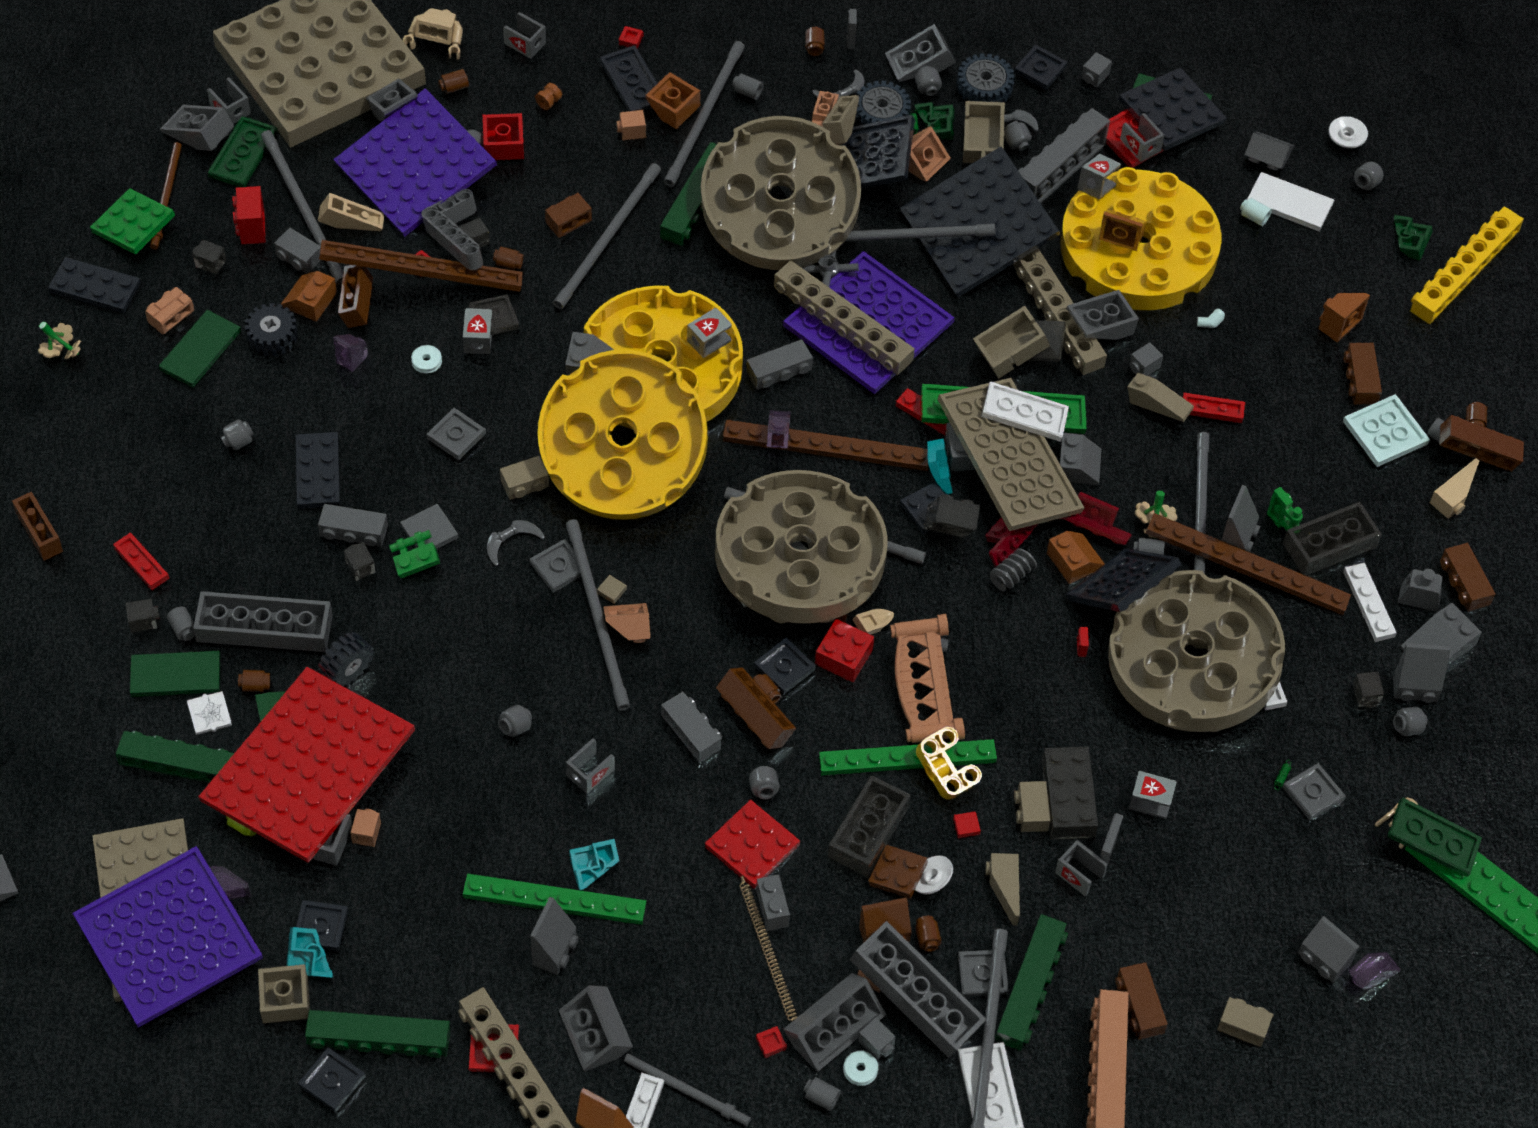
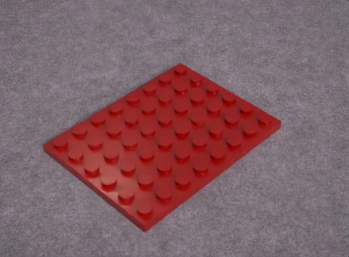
M306 667L199 795V800L309 863L415 731V727L404 719Z

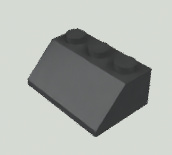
M589 985L559 1010L584 1071L617 1060L633 1047L608 987Z

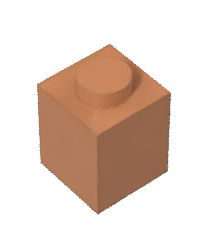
M643 110L621 112L620 121L616 123L618 133L621 132L622 139L646 138Z
M357 809L351 830L352 843L375 847L381 825L379 813L371 809Z

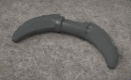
M854 70L855 79L851 85L837 91V93H833L839 94L838 99L840 96L855 94L864 86V77L858 70ZM813 90V94L817 98L819 95V91Z
M1015 110L1011 114L1004 115V123L1020 121L1038 131L1036 119L1026 111Z
M513 521L512 525L506 530L498 533L493 532L490 535L487 543L489 559L495 566H498L497 554L499 547L510 536L518 533H528L544 539L545 536L542 531L528 521Z

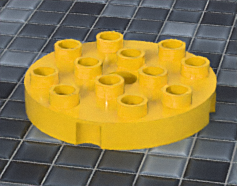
M1124 167L1107 177V179L1116 183V187L1100 199L1080 190L1074 195L1064 214L1060 235L1061 254L1070 274L1082 278L1086 282V291L1095 297L1120 290L1130 307L1134 310L1164 309L1182 303L1184 295L1188 292L1199 293L1211 279L1221 247V230L1217 216L1203 196L1186 183L1180 181L1176 175L1169 172L1158 173ZM1112 210L1146 221L1143 237L1150 240V242L1140 243L1137 251L1099 240L1104 212Z
M647 286L629 290L613 297L600 306L584 326V333L595 335L614 350H636L657 355L664 360H670L668 363L681 371L683 379L693 390H696L704 408L706 422L720 414L738 390L742 376L743 347L739 331L730 316L719 305L699 293L691 290L685 293H675L669 286ZM717 308L732 324V327L725 331L731 337V342L703 358L687 342V325L712 309ZM627 423L619 424L633 430Z
M611 350L581 360L579 369L569 376L562 374L555 382L540 412L538 444L543 463L557 489L573 504L591 514L604 518L620 520L637 519L655 514L667 508L682 497L691 487L702 468L707 451V422L702 402L696 390H693L683 379L682 372L664 359L646 352ZM627 423L633 428L634 433L637 434L636 438L628 445L619 446L613 441L610 432L617 425Z

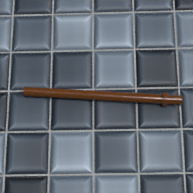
M175 142L173 145L160 204L168 207L182 146L178 142ZM162 229L151 239L150 248L158 249L159 241L163 237Z

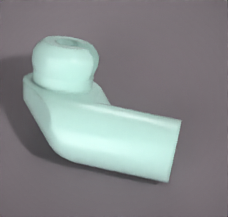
M1216 309L1209 317H1198L1197 327H1217L1224 320V312L1221 309Z

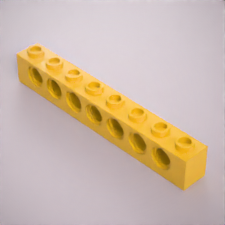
M1505 206L1499 212L1495 211L1490 218V222L1488 224L1485 222L1479 229V233L1477 235L1473 234L1466 246H1461L1456 254L1457 256L1455 258L1451 257L1447 261L1443 270L1439 269L1432 281L1429 280L1424 285L1423 291L1421 293L1417 292L1411 300L1413 305L1410 311L1431 324L1519 232L1524 219Z

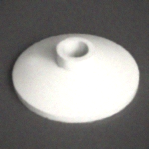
M1352 117L1337 118L1329 127L1331 139L1339 146L1345 148L1361 146L1368 136L1366 126L1358 119Z
M944 856L928 858V864L915 890L921 894H931L942 889L949 882L953 873L951 861Z

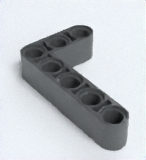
M464 189L449 197L443 203H441L443 201L441 200L422 211L421 215L426 232L467 269L476 270L483 265L480 247L455 224L474 214L477 210L473 192Z

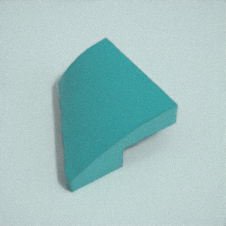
M944 439L928 441V464L931 473L945 493L951 494L949 460Z
M614 839L569 850L572 868L580 891L584 890L619 862Z
M290 927L286 966L305 964L308 976L332 977L333 973L327 963L326 955L321 947L316 929Z

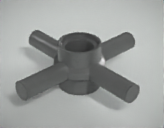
M835 251L831 255H826L819 259V265H810L802 269L808 273H819L823 279L822 283L830 287L831 279L839 272L859 271V263L839 264L835 258Z

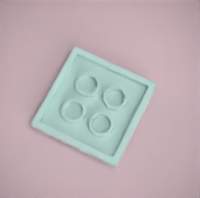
M1396 394L1349 414L1343 419L1344 424L1376 467L1428 445L1430 441Z

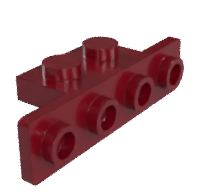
M1082 492L1078 494L1084 506L1082 513L1059 518L1060 520L1065 519L1072 522L1076 527L1086 528L1097 536L1107 537L1116 544L1126 545L1131 537L1130 533L1113 526L1119 510L1118 507Z
M1001 517L985 535L988 542L996 543L989 552L995 568L1004 559L1008 558L1039 524L1009 531Z

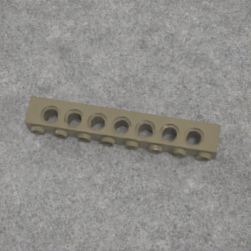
M1036 249L1013 263L1012 265L1015 267L1019 279H1022L1026 284L1028 293L1033 295L1037 307L1043 311L1047 323L1052 325L1056 337L1062 341L1066 353L1071 355L1075 367L1083 375L1105 367L1107 357L1105 351L1096 338L1085 337L1067 310V305L1074 303L1040 250Z
M789 261L775 274L774 287L778 292L784 293L791 298L795 304H799L810 315L820 319L824 325L830 326L837 331L841 337H845L856 348L862 349L872 359L883 364L887 370L898 375L913 361L915 348L794 262Z
M484 987L460 1000V1010H458L460 1018L464 1023L468 1021L472 1028L470 1029L472 1037L476 1042L480 1041L483 1045L482 1052L488 1061L492 1060L497 1066L494 1068L496 1075L500 1080L504 1079L508 1087L506 1089L513 1100H518L521 1105L519 1110L525 1119L529 1118L533 1124L531 1128H573ZM478 1015L487 1016V1020L483 1022L477 1021L475 1018ZM493 1033L500 1036L496 1041H491L487 1037ZM502 1053L512 1055L508 1060H503L499 1056ZM515 1072H521L524 1074V1077L521 1079H514L512 1077V1074ZM528 1091H533L536 1093V1097L528 1099L524 1094ZM541 1110L549 1113L546 1118H539L536 1114Z

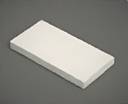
M1263 172L1260 173L1247 199L1253 198L1271 208L1272 214L1319 232L1334 202V199Z
M990 382L981 417L1061 441L1069 406Z
M1004 1042L995 1043L992 1053L984 1121L985 1128H1024ZM982 1046L958 1049V1057L972 1118Z

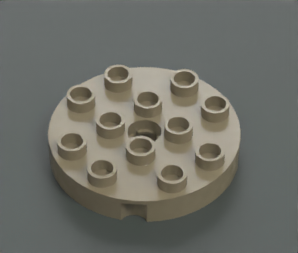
M771 116L742 124L734 129V135L730 141L726 143L718 142L704 166L701 181V206L710 232L717 242L731 255L755 267L780 270L789 261L794 262L801 268L817 263L819 259L826 255H831L844 243L854 228L859 212L861 181L857 165L845 145L839 146L831 141L830 131L805 119L789 116ZM775 186H786L792 194L788 199L778 200L773 198L769 192Z
M790 470L762 476L747 484L744 495L731 497L720 514L715 541V559L719 574L727 588L738 600L750 609L770 617L777 623H829L863 604L875 591L882 578L888 543L886 527L879 511L867 496L860 497L853 494L849 488V483L828 474L806 470ZM797 541L806 542L809 549L798 550L790 546V544Z
M1187 570L1177 571L1166 576L1160 581L1159 585L1149 589L1142 598L1131 603L1128 609L1122 612L1117 611L1109 640L1108 658L1116 686L1125 699L1144 717L1178 730L1218 732L1246 721L1260 711L1270 700L1281 677L1285 641L1276 614L1269 604L1253 589L1225 575L1219 579H1212L1207 577L1203 571ZM1187 645L1197 649L1206 648L1208 654L1193 656L1188 654L1184 648Z

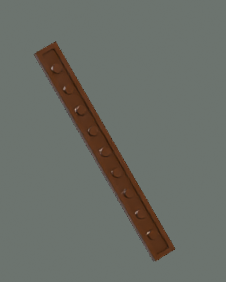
M321 240L319 260L520 292L522 286V272L488 266L469 270L457 261Z
M726 420L723 441L925 471H928L929 466L928 449L732 420Z
M1153 513L1146 534L1341 615L1344 614L1351 594Z

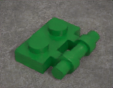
M1279 487L1273 492L1267 514L1279 528H1285L1289 537H1293L1298 532L1299 523L1303 517L1302 509L1300 507L1293 509L1291 496Z
M430 530L416 532L412 537L400 538L396 540V543L389 545L392 553L400 550L401 554L393 557L400 578L440 564L434 543H425V540L432 538ZM418 543V548L408 551L407 547Z

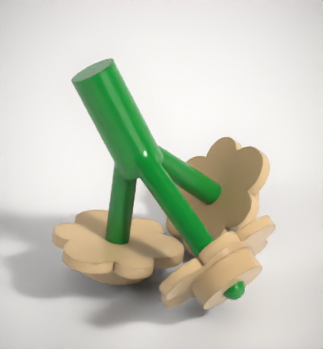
M46 322L40 323L39 328L48 336V343L40 344V354L47 358L59 356L62 347L68 349L65 359H68L70 356L74 358L79 354L80 347L78 345L81 342L80 340L76 341L73 346L69 345V341L73 339L71 334L72 327L70 325L59 323L58 327L52 329Z
M1163 491L1156 492L1154 505L1151 507L1147 502L1136 504L1137 510H1135V515L1144 524L1150 523L1154 511L1156 514L1170 520H1177L1176 509L1168 505H1162L1165 495Z

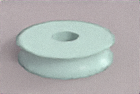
M420 346L412 353V366L421 373H432L441 366V352L434 346Z
M855 1051L846 1057L843 1072L846 1079L852 1084L865 1086L876 1078L878 1063L871 1053ZM862 1065L865 1067V1070L859 1071L856 1067Z

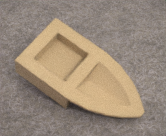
M874 609L857 614L853 621L859 630L871 635L880 632L884 626L888 625L894 613L889 610Z

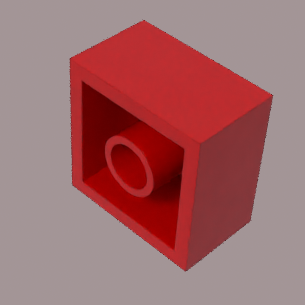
M522 113L483 115L484 149L495 160L524 159Z
M261 187L236 188V196H233V207L237 208L233 212L236 236H240L241 244L266 243L265 211Z
M835 619L816 650L815 665L854 682L873 650L874 636Z

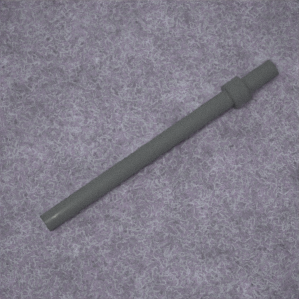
M630 1054L626 1055L625 1063L650 1076L663 1079L665 1084L719 1111L721 1116L729 1120L732 1118L745 1126H748L751 1117L735 1110V1106L729 1103L724 1104Z

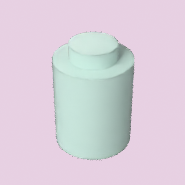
M1253 198L1244 200L1240 207L1242 216L1261 226L1265 225L1272 212L1271 208Z

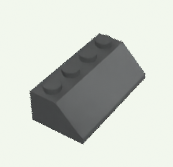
M851 973L786 1026L784 1031L793 1047L816 1071H819L857 1040L859 1032L875 1018L881 1020L886 1013L867 979Z

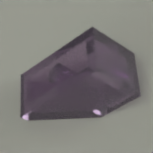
M351 334L337 335L333 338L337 363L354 372L368 356L367 344L363 339L356 338Z
M770 410L767 447L788 448L791 412Z
M210 866L211 871L229 900L251 897L247 882L223 866Z
M1387 952L1369 953L1349 970L1353 976V982L1362 989L1373 988L1401 971Z

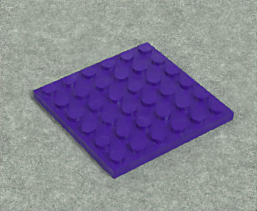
M426 88L417 94L416 99L395 111L334 159L338 167L404 237L423 223L421 214L424 209L443 200L441 202L443 203L454 194L467 189L497 165L496 160Z
M864 251L849 263H859V271L839 272L831 279L830 289L915 348L914 358L954 323L952 315ZM802 306L783 321V326L873 394L879 391L896 375L894 372L887 370L883 364L872 359L862 349L856 348L848 339L841 337L830 326L824 325L816 316L810 315Z
M197 846L73 913L137 1027L146 1024L263 958Z

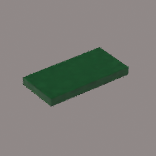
M241 116L209 169L208 177L238 187H245L267 151L261 134L264 131L270 130L275 137L278 132L277 127Z
M206 310L159 365V370L194 387L241 332V327Z
M219 651L131 655V697L220 692Z
M1404 797L1399 800L1387 836L1465 877H1468L1471 873L1482 837Z

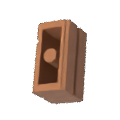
M175 287L171 291H166L159 301L151 303L145 313L149 324L154 328L156 327L162 334H165L192 313L194 307L191 298Z

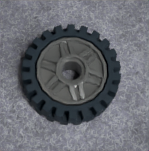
M980 54L978 58L977 55H973L972 59L970 57L967 58L966 62L963 61L961 67H959L957 75L958 93L960 96L962 95L965 101L968 99V101L1006 102L1013 90L1014 71L1010 69L1009 63L1006 64V60L1001 59L999 61V56L995 55L992 58V54H988L987 57L984 54Z
M874 81L873 85L868 83L866 87L862 86L860 91L858 90L856 93L859 96L855 116L858 125L910 115L911 101L909 100V95L906 94L904 89L900 90L899 85L894 87L892 82L886 85V81H882L881 84L878 81Z

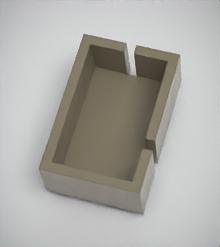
M966 101L963 163H974L1000 146L1003 148L1005 103Z
M1025 306L973 338L978 350L998 379L1013 370L1014 364L1018 367L1050 346L1046 335Z

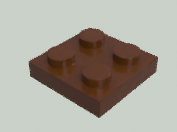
M886 845L868 881L869 886L911 899L928 864L927 857Z

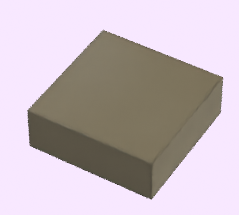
M609 575L598 587L597 594L615 604L627 590V585Z

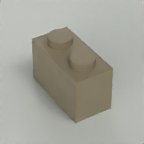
M540 456L500 469L501 482L510 500L521 498L528 493L541 491L549 487L548 473Z
M1046 781L1020 782L1018 790L1014 791L1015 804H1019V810L1016 811L1017 824H1021V832L1048 831L1050 812Z
M1229 997L1217 1030L1261 1047L1273 1014L1262 1007H1254L1246 1004L1241 999Z

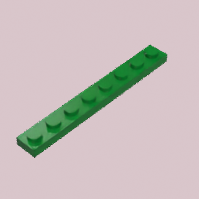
M994 739L957 742L946 752L954 766L996 763L997 760ZM918 745L819 752L821 775L918 769L924 767L916 755ZM924 745V751L932 754L931 747Z
M467 874L463 898L543 910L549 897H552L567 914L643 924L646 900Z

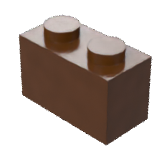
M576 193L545 210L546 224L560 238L592 221V208L579 193Z

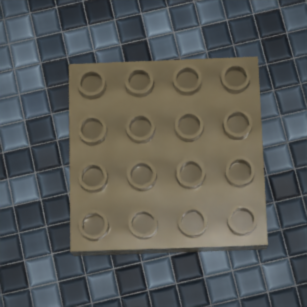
M281 0L213 31L215 47L272 124L277 127L278 132L290 147L371 110L366 97L398 78L412 90L426 84L424 67L371 0Z

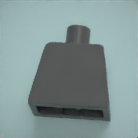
M1425 569L1424 571L1412 570L1401 584L1398 603L1438 612L1442 576L1435 574L1431 569Z

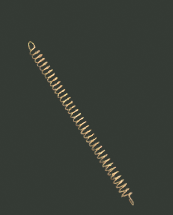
M741 876V884H744L745 880L743 876ZM740 884V888H743V889H744V888H748V887L750 886V885H745V886L741 887V884ZM748 892L747 894H745L744 899H752L749 897L745 898V896L751 895L752 892ZM752 899V900H750V901H748V902H746V903H747V904H748V903H753V902H754V901H753L754 899ZM754 926L757 932V936H759L758 939L760 940V943L761 940H767L769 938L764 937L760 939V937L767 935V933H763L766 931V929L760 928L762 926H759L758 928ZM775 955L770 956L769 958H767V957L765 956V958L767 959V962H768V959H773V958L776 957ZM777 959L768 962V966H770L769 963H774ZM775 967L774 969L770 970H778L780 967ZM771 971V974H779L781 971H776L775 973ZM782 974L777 975L776 977H774V976L772 975V977L774 978V981H775V978H780V977H782ZM784 978L775 981V985H777L776 982L783 981ZM785 982L779 983V984L777 985V987H778V986H781V985H784ZM787 986L777 988L778 993H786L788 990H783L782 992H779V990L785 989ZM789 993L784 994L783 996H780V997H781V1000H782V997H787V996H789ZM790 997L785 998L784 1000H782V1004H783V1001L790 1000L791 998H790ZM788 1007L785 1008V1012H787V1013L793 1012V1011H791V1010L786 1011V1009H789V1008H788ZM792 1014L787 1015V1016H788V1018H787L788 1020H792V1022H793V1020H795V1019H793V1018H792V1019H789V1016H794V1015H792Z

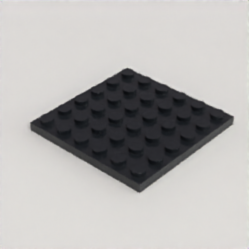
M1002 146L900 208L912 228L995 224V236L919 238L957 297H960L1060 235L1059 230Z

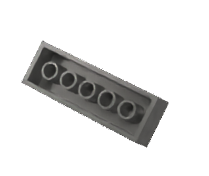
M1093 108L1087 113H1083L1077 122L1070 124L1062 135L1059 134L1054 139L1052 144L1045 146L1042 152L1037 157L1034 156L1026 167L1018 170L1040 203L1106 145L1110 120Z
M201 591L193 629L196 642L325 652L327 650L333 614L331 603L328 601Z
M887 921L850 958V961L948 1058L986 1021V1018Z

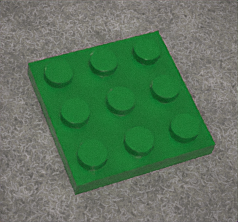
M129 188L90 228L92 233L137 254L175 216V213L172 209Z

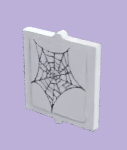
M223 691L210 695L203 694L202 697L187 700L196 735L209 731L215 732L216 729L232 725Z

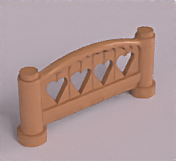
M946 614L937 615V618L899 622L890 625L891 637L897 639L895 654L897 691L903 711L910 724V729H906L907 742H922L925 738L945 727L955 729L958 733V740H964L963 719H953L941 645L940 636L949 635ZM914 642L927 649L916 658H910L908 655L910 649L907 647V644ZM916 662L930 670L919 679H914L911 675L913 670L910 668V665ZM916 683H920L933 689V691L922 700H917L915 698L916 691L913 686ZM919 704H923L937 711L925 721H921L918 719L920 712L916 707ZM942 735V739H950L948 736Z

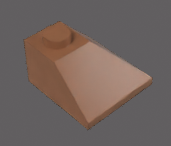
M928 127L913 135L908 171L925 182L951 159L932 127Z
M646 603L603 606L606 622L625 638L633 640L635 643L645 642L646 639H650L649 613Z

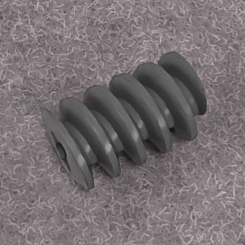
M1016 549L1008 558L1004 559L1002 563L990 571V579L999 590L1005 592L1006 587L1009 589L1013 588L1014 583H1019L1020 579L1025 577V573L1029 574L1031 568L1035 569L1037 567L1036 560L1026 550Z

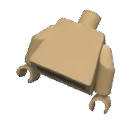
M432 8L424 14L414 17L408 31L409 35L403 37V42L406 45L410 43L411 50L416 46L414 37L448 45L453 44L449 47V58H451L452 53H457L458 60L460 58V48L458 45L461 44L463 30L460 23L456 21V14L451 13L449 10L442 11Z

